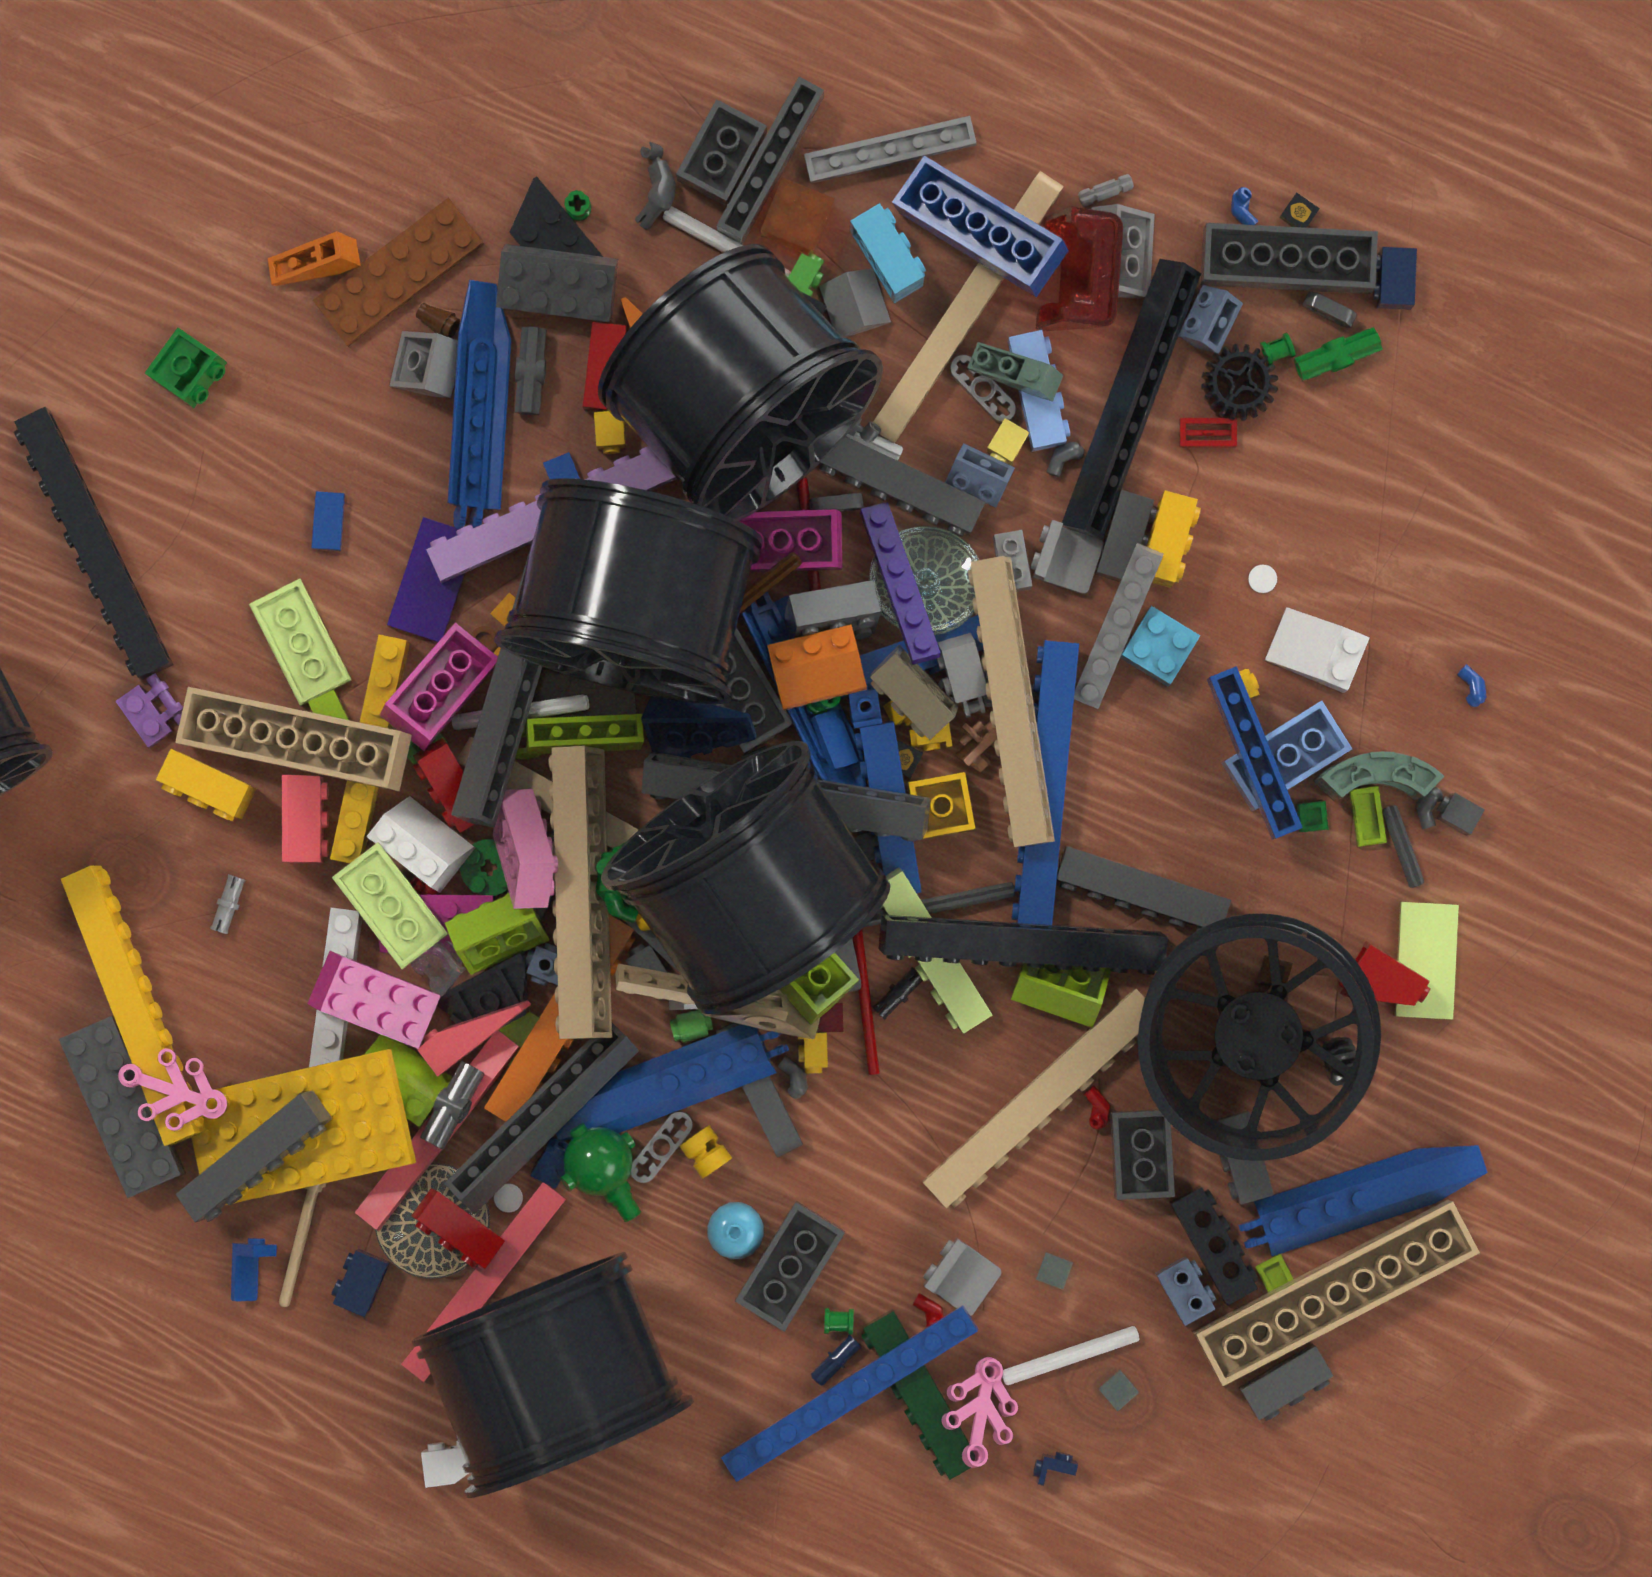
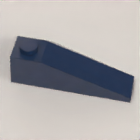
M651 696L641 717L652 752L691 758L692 755L701 752L706 755L712 753L715 748L721 746L726 748L753 741L757 737L750 714L712 704L689 703Z

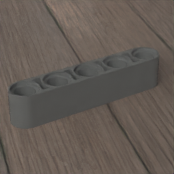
M733 1022L715 1032L718 1034L741 1024ZM770 1076L742 1086L777 1158L803 1145Z

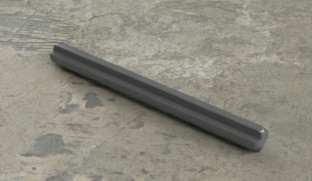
M1007 882L923 899L921 901L928 913L932 914L1011 898L1015 896L1013 883ZM880 909L864 927L881 924L882 915H888L885 909Z

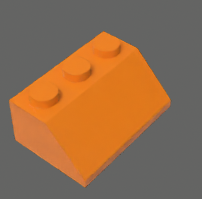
M852 625L767 645L783 710L867 690Z

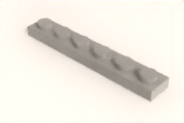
M966 116L806 153L804 158L811 184L920 159L923 156L928 157L976 146L977 143L971 117Z
M1139 543L1136 544L1075 688L1074 700L1097 709L1099 708L1163 558V553Z

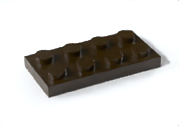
M541 670L532 702L582 694L588 696V710L539 718L637 714L635 693L589 682L554 670Z

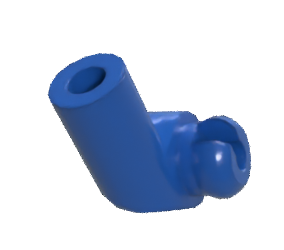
M1466 664L1457 675L1469 685L1470 694L1466 697L1467 703L1472 707H1478L1487 698L1485 681Z

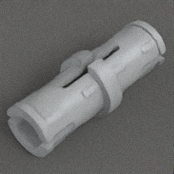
M228 874L221 899L218 898L216 903L219 906L210 929L228 934L235 910L238 911L240 906L237 903L246 881L245 879Z

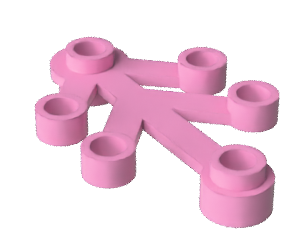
M168 1048L159 1052L158 1061L166 1067L173 1084L143 1074L142 1070L134 1064H126L119 1070L118 1078L122 1085L129 1088L141 1085L169 1095L153 1104L146 1103L139 1107L138 1116L144 1121H152L157 1114L184 1101L196 1104V1106L181 1114H169L165 1120L168 1129L178 1131L184 1124L202 1115L214 1119L220 1117L226 1111V1097L222 1092L212 1090L203 1071L204 1064L197 1058L189 1059L186 1062L185 1069L187 1073L194 1076L200 1093L189 1090L177 1065L176 1053ZM166 1052L172 1054V1060L169 1063H165L162 1060V1056ZM195 1061L198 1062L200 1069L197 1072H191L190 1064ZM128 1070H133L135 1073V1077L131 1081L125 1079V1073ZM211 1098L217 1101L215 1109L207 1107V1102ZM145 1107L152 1109V1115L149 1118H145L142 1115ZM174 1116L180 1120V1124L175 1128L171 1127L169 1123L170 1119Z
M992 1357L979 1360L976 1364L974 1375L962 1383L950 1385L947 1389L948 1398L953 1402L963 1400L968 1391L980 1385L978 1397L956 1411L945 1413L942 1417V1425L946 1429L952 1430L958 1428L963 1420L975 1413L970 1443L962 1452L964 1463L971 1468L984 1465L988 1459L987 1449L982 1445L986 1419L989 1420L994 1429L993 1439L997 1444H1008L1013 1439L1012 1430L1006 1427L999 1413L1004 1417L1013 1416L1018 1411V1405L1015 1400L1011 1399L1001 1382L1003 1375L1001 1363ZM986 1367L990 1370V1377L985 1373ZM955 1387L960 1391L959 1397H956L954 1394ZM992 1390L1000 1401L998 1411L990 1399ZM1006 1403L1011 1407L1010 1413L1005 1409ZM950 1415H951V1416L954 1418V1420H955L954 1425H951V1424L949 1423V1416H950ZM1001 1431L1006 1434L1005 1441L1000 1437ZM970 1451L975 1454L974 1461L970 1458Z

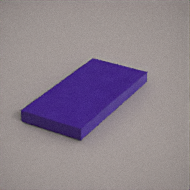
M423 517L387 626L435 642H439L445 635L465 573L441 583L426 549L431 547L430 542L446 536L448 540L458 536L456 531L459 529Z

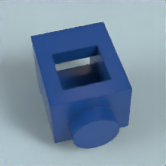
M866 682L867 690L847 694L851 722L854 728L883 724L878 692L870 685V682ZM864 701L870 702L869 708L861 709L860 704Z

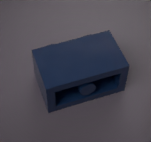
M1381 248L1379 255H1377L1376 263L1378 283H1376L1375 289L1372 292V299L1377 300V308L1411 310L1414 307L1417 248Z
M357 1249L354 1254L349 1253L343 1269L347 1270L343 1281L337 1280L331 1294L335 1296L333 1304L366 1317L390 1262L361 1249Z

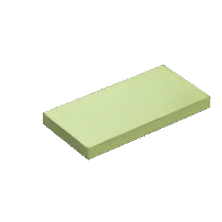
M301 579L249 604L300 706L352 681Z
M379 842L332 877L401 969H404L448 935V932Z
M1400 902L1397 960L1430 981L1427 986L1431 989L1422 1003L1417 1001L1415 1006L1395 1003V1016L1453 1020L1459 905Z

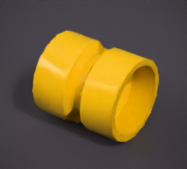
M710 1125L680 1145L686 1157L694 1159L693 1167L702 1179L732 1159L725 1146L717 1144L718 1136Z

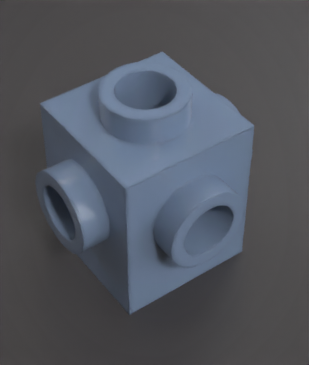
M545 943L544 947L537 946L535 951L529 950L526 957V966H528L526 973L532 975L531 981L547 986L548 982L558 985V975H556L554 970V961L557 958L556 946ZM543 959H547L550 962L548 970L544 969L541 965Z

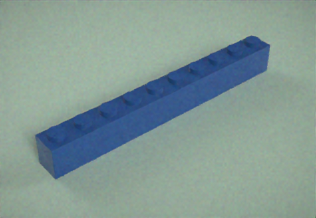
M1045 640L1043 641V646H1038L1036 663H1041L1040 675L1035 674L1033 692H1039L1038 703H1034L1055 842L1018 847L1017 863H1022L1021 875L1016 874L1014 892H1019L1018 903H1013L1011 920H1016V923L1052 925L1079 643Z

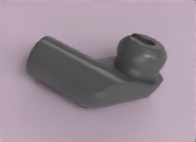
M1068 442L1056 448L1046 473L1060 477L1064 463L1071 459L1080 460L1084 455V448L1077 442Z
M1434 787L1425 797L1418 799L1415 807L1422 830L1436 826L1432 810L1437 802L1443 799V793L1437 787Z
M785 1056L778 1065V1068L790 1076L788 1094L794 1099H799L808 1089L807 1075L802 1067Z

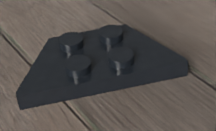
M537 176L533 178L509 231L515 241L524 247L603 257Z
M524 951L439 994L441 997L437 1006L449 1014L450 1019L458 1024L528 1000ZM529 1007L526 1008L519 1015H517L506 1025L528 1014Z

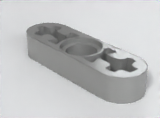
M960 355L954 358L951 363L950 373L956 382L995 422L1002 423L1005 418L1010 421L1014 417L1016 410L1013 400L991 378L983 375L976 377L971 385L968 386L965 382H968L970 378L965 373L957 374L958 366L956 364L959 362L962 365L969 364L971 357ZM968 369L969 373L974 377L976 372ZM984 381L990 385L991 393L988 396L980 397L975 393L974 388L978 382ZM996 392L1000 395L996 398V401L1002 406L1005 404L1009 405L1007 410L1008 416L1004 414L998 416L996 414L998 408L993 402L990 407L985 404L994 397Z
M678 1111L670 1115L633 1161L631 1175L637 1182L646 1183L651 1181L691 1132L693 1122L687 1113ZM684 1117L687 1129L686 1131L680 1129L674 1135V1137L679 1138V1141L674 1143L673 1139L663 1134L662 1131L666 1128L670 1133L675 1126L672 1120L674 1118L679 1120ZM665 1139L669 1142L670 1150L666 1155L661 1156L654 1152L653 1144L656 1140ZM646 1151H649L651 1156L660 1160L661 1163L657 1166L653 1162L648 1169L651 1172L650 1176L644 1174L640 1177L637 1175L639 1169L636 1165L638 1163L642 1165L646 1163L649 1157L644 1156Z

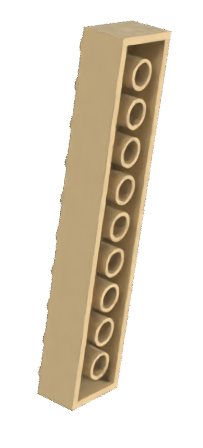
M588 746L553 747L552 755L549 757V768L552 772L553 784L550 785L549 792L550 798L553 801V813L550 817L551 828L554 830L552 855H556L558 860V871L553 873L552 877L556 892V899L553 901L552 906L553 914L556 917V929L553 933V940L557 946L554 970L556 975H558L555 1001L559 1007V1016L556 1018V1031L559 1033V1039L612 1038L609 913L605 902L596 892L598 877L596 866L599 860H601L602 853L607 852L605 754L603 749Z
M1446 1200L1193 1331L1219 1383L1225 1386L1470 1259L1480 1252L1454 1202Z

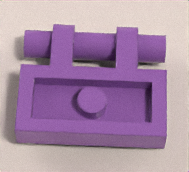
M156 673L146 679L152 687L149 692L146 693L141 685H137L116 700V703L148 748L153 747L173 732L167 723L174 718L179 726L183 706L180 702L176 703L168 692L169 687L166 682H161ZM158 697L167 709L162 714H160L152 702Z

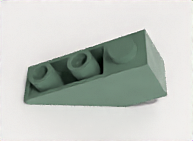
M980 342L977 343L967 369L1052 402L1064 376L1050 364Z

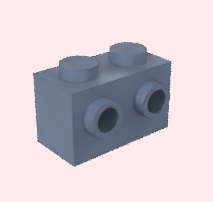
M1203 285L1182 326L1179 336L1195 348L1219 354L1243 303L1226 290Z
M963 443L945 483L996 508L1015 467Z
M1183 1257L1155 1273L1185 1326L1215 1310L1212 1302L1216 1301V1298L1209 1285L1203 1287L1198 1277L1203 1274L1195 1260L1189 1262L1187 1257ZM1179 1273L1185 1274V1277L1182 1281H1177V1275ZM1194 1298H1198V1304L1191 1306V1301Z

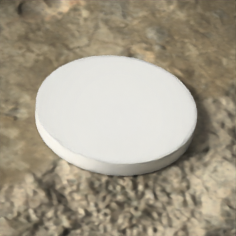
M1258 565L1249 573V585L1258 593H1267L1277 583L1276 572L1268 565Z
M505 1184L495 1193L494 1202L501 1211L514 1212L521 1206L523 1194L516 1185Z

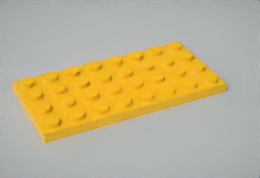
M391 1049L214 1089L222 1092L226 1097V1111L223 1115L214 1119L203 1116L205 1132L191 1137L200 1175L296 1096L313 1090L332 1117V1120L324 1125L326 1130L313 1139L309 1137L303 1142L305 1147L296 1154L285 1156L282 1166L273 1172L268 1170L262 1175L264 1180L251 1189L248 1187L241 1192L243 1197L235 1203L416 1163ZM211 1098L208 1100L207 1107L209 1109L217 1107L216 1099Z

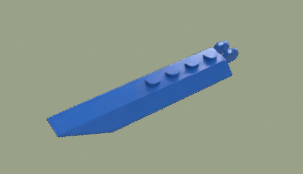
M469 280L457 345L447 503L456 506L453 516V524L456 529L465 527L467 508H473L470 513V525L473 528L482 525L483 509L500 510L502 496L511 337L503 308L496 307L498 290L496 284Z
M766 592L756 600L757 604L753 602L744 610L746 612L741 613L778 691L767 645L789 640L784 620L789 596L787 595L772 602L769 593ZM838 703L837 706L828 709L827 712L839 709L858 761L863 762L862 750L857 751L855 734L840 703ZM806 705L786 709L801 741L805 742L811 750L810 760L821 780L866 787L865 779H862L859 762L849 767L830 771L811 722V718L816 715L808 711Z
M741 1024L619 1071L556 1133L558 1140L573 1139L569 1132L582 1123L586 1125L587 1129L605 1127L621 1133L773 1075L777 1072L770 1062V1058L789 1051L788 1045H780L767 1052L764 1041L777 1038L783 1033L770 1031L761 1035L758 1028Z
M1479 1145L1418 1148L1254 1201L1259 1218L1238 1226L1240 1231H1249L1262 1225L1265 1235L1248 1239L1244 1242L1245 1247L1251 1248L1267 1242L1271 1256H1275L1435 1204L1488 1172Z

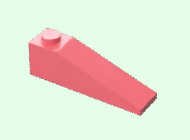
M526 1000L446 1027L440 1032L435 1028L423 1037L424 1044L417 1050L438 1077L523 1012L531 1003Z

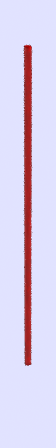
M804 478L797 483L800 511L810 510L808 479ZM819 570L807 571L810 591L821 590ZM861 929L852 938L861 978V989L858 990L868 1075L880 1074L863 931Z

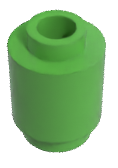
M699 1010L676 1015L675 1019L670 1020L675 1042L682 1040L685 1043L709 1037L708 1031L713 1030L711 1017L702 1014Z

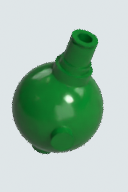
M584 1123L573 1128L569 1132L573 1139L569 1142L564 1154V1170L566 1174L560 1177L563 1185L568 1191L576 1188L590 1196H603L607 1203L615 1206L624 1222L637 1217L641 1210L631 1196V1186L627 1181L633 1164L631 1149L636 1146L632 1137L627 1132L620 1135L605 1127L587 1129Z

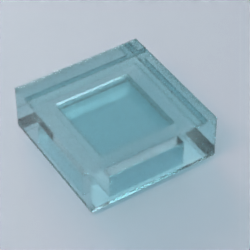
M1045 1252L1036 1280L1064 1289L1073 1262Z
M1121 1370L1116 1372L1098 1388L1117 1411L1139 1393Z

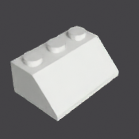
M410 796L384 813L366 836L375 844L379 842L390 856L439 893H441L475 849L472 844Z

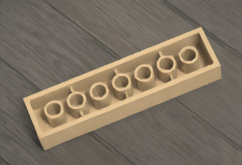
M188 687L175 743L400 791L412 735L398 730Z

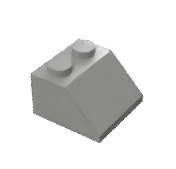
M402 331L390 387L433 397L451 398L455 385L458 341L438 333Z

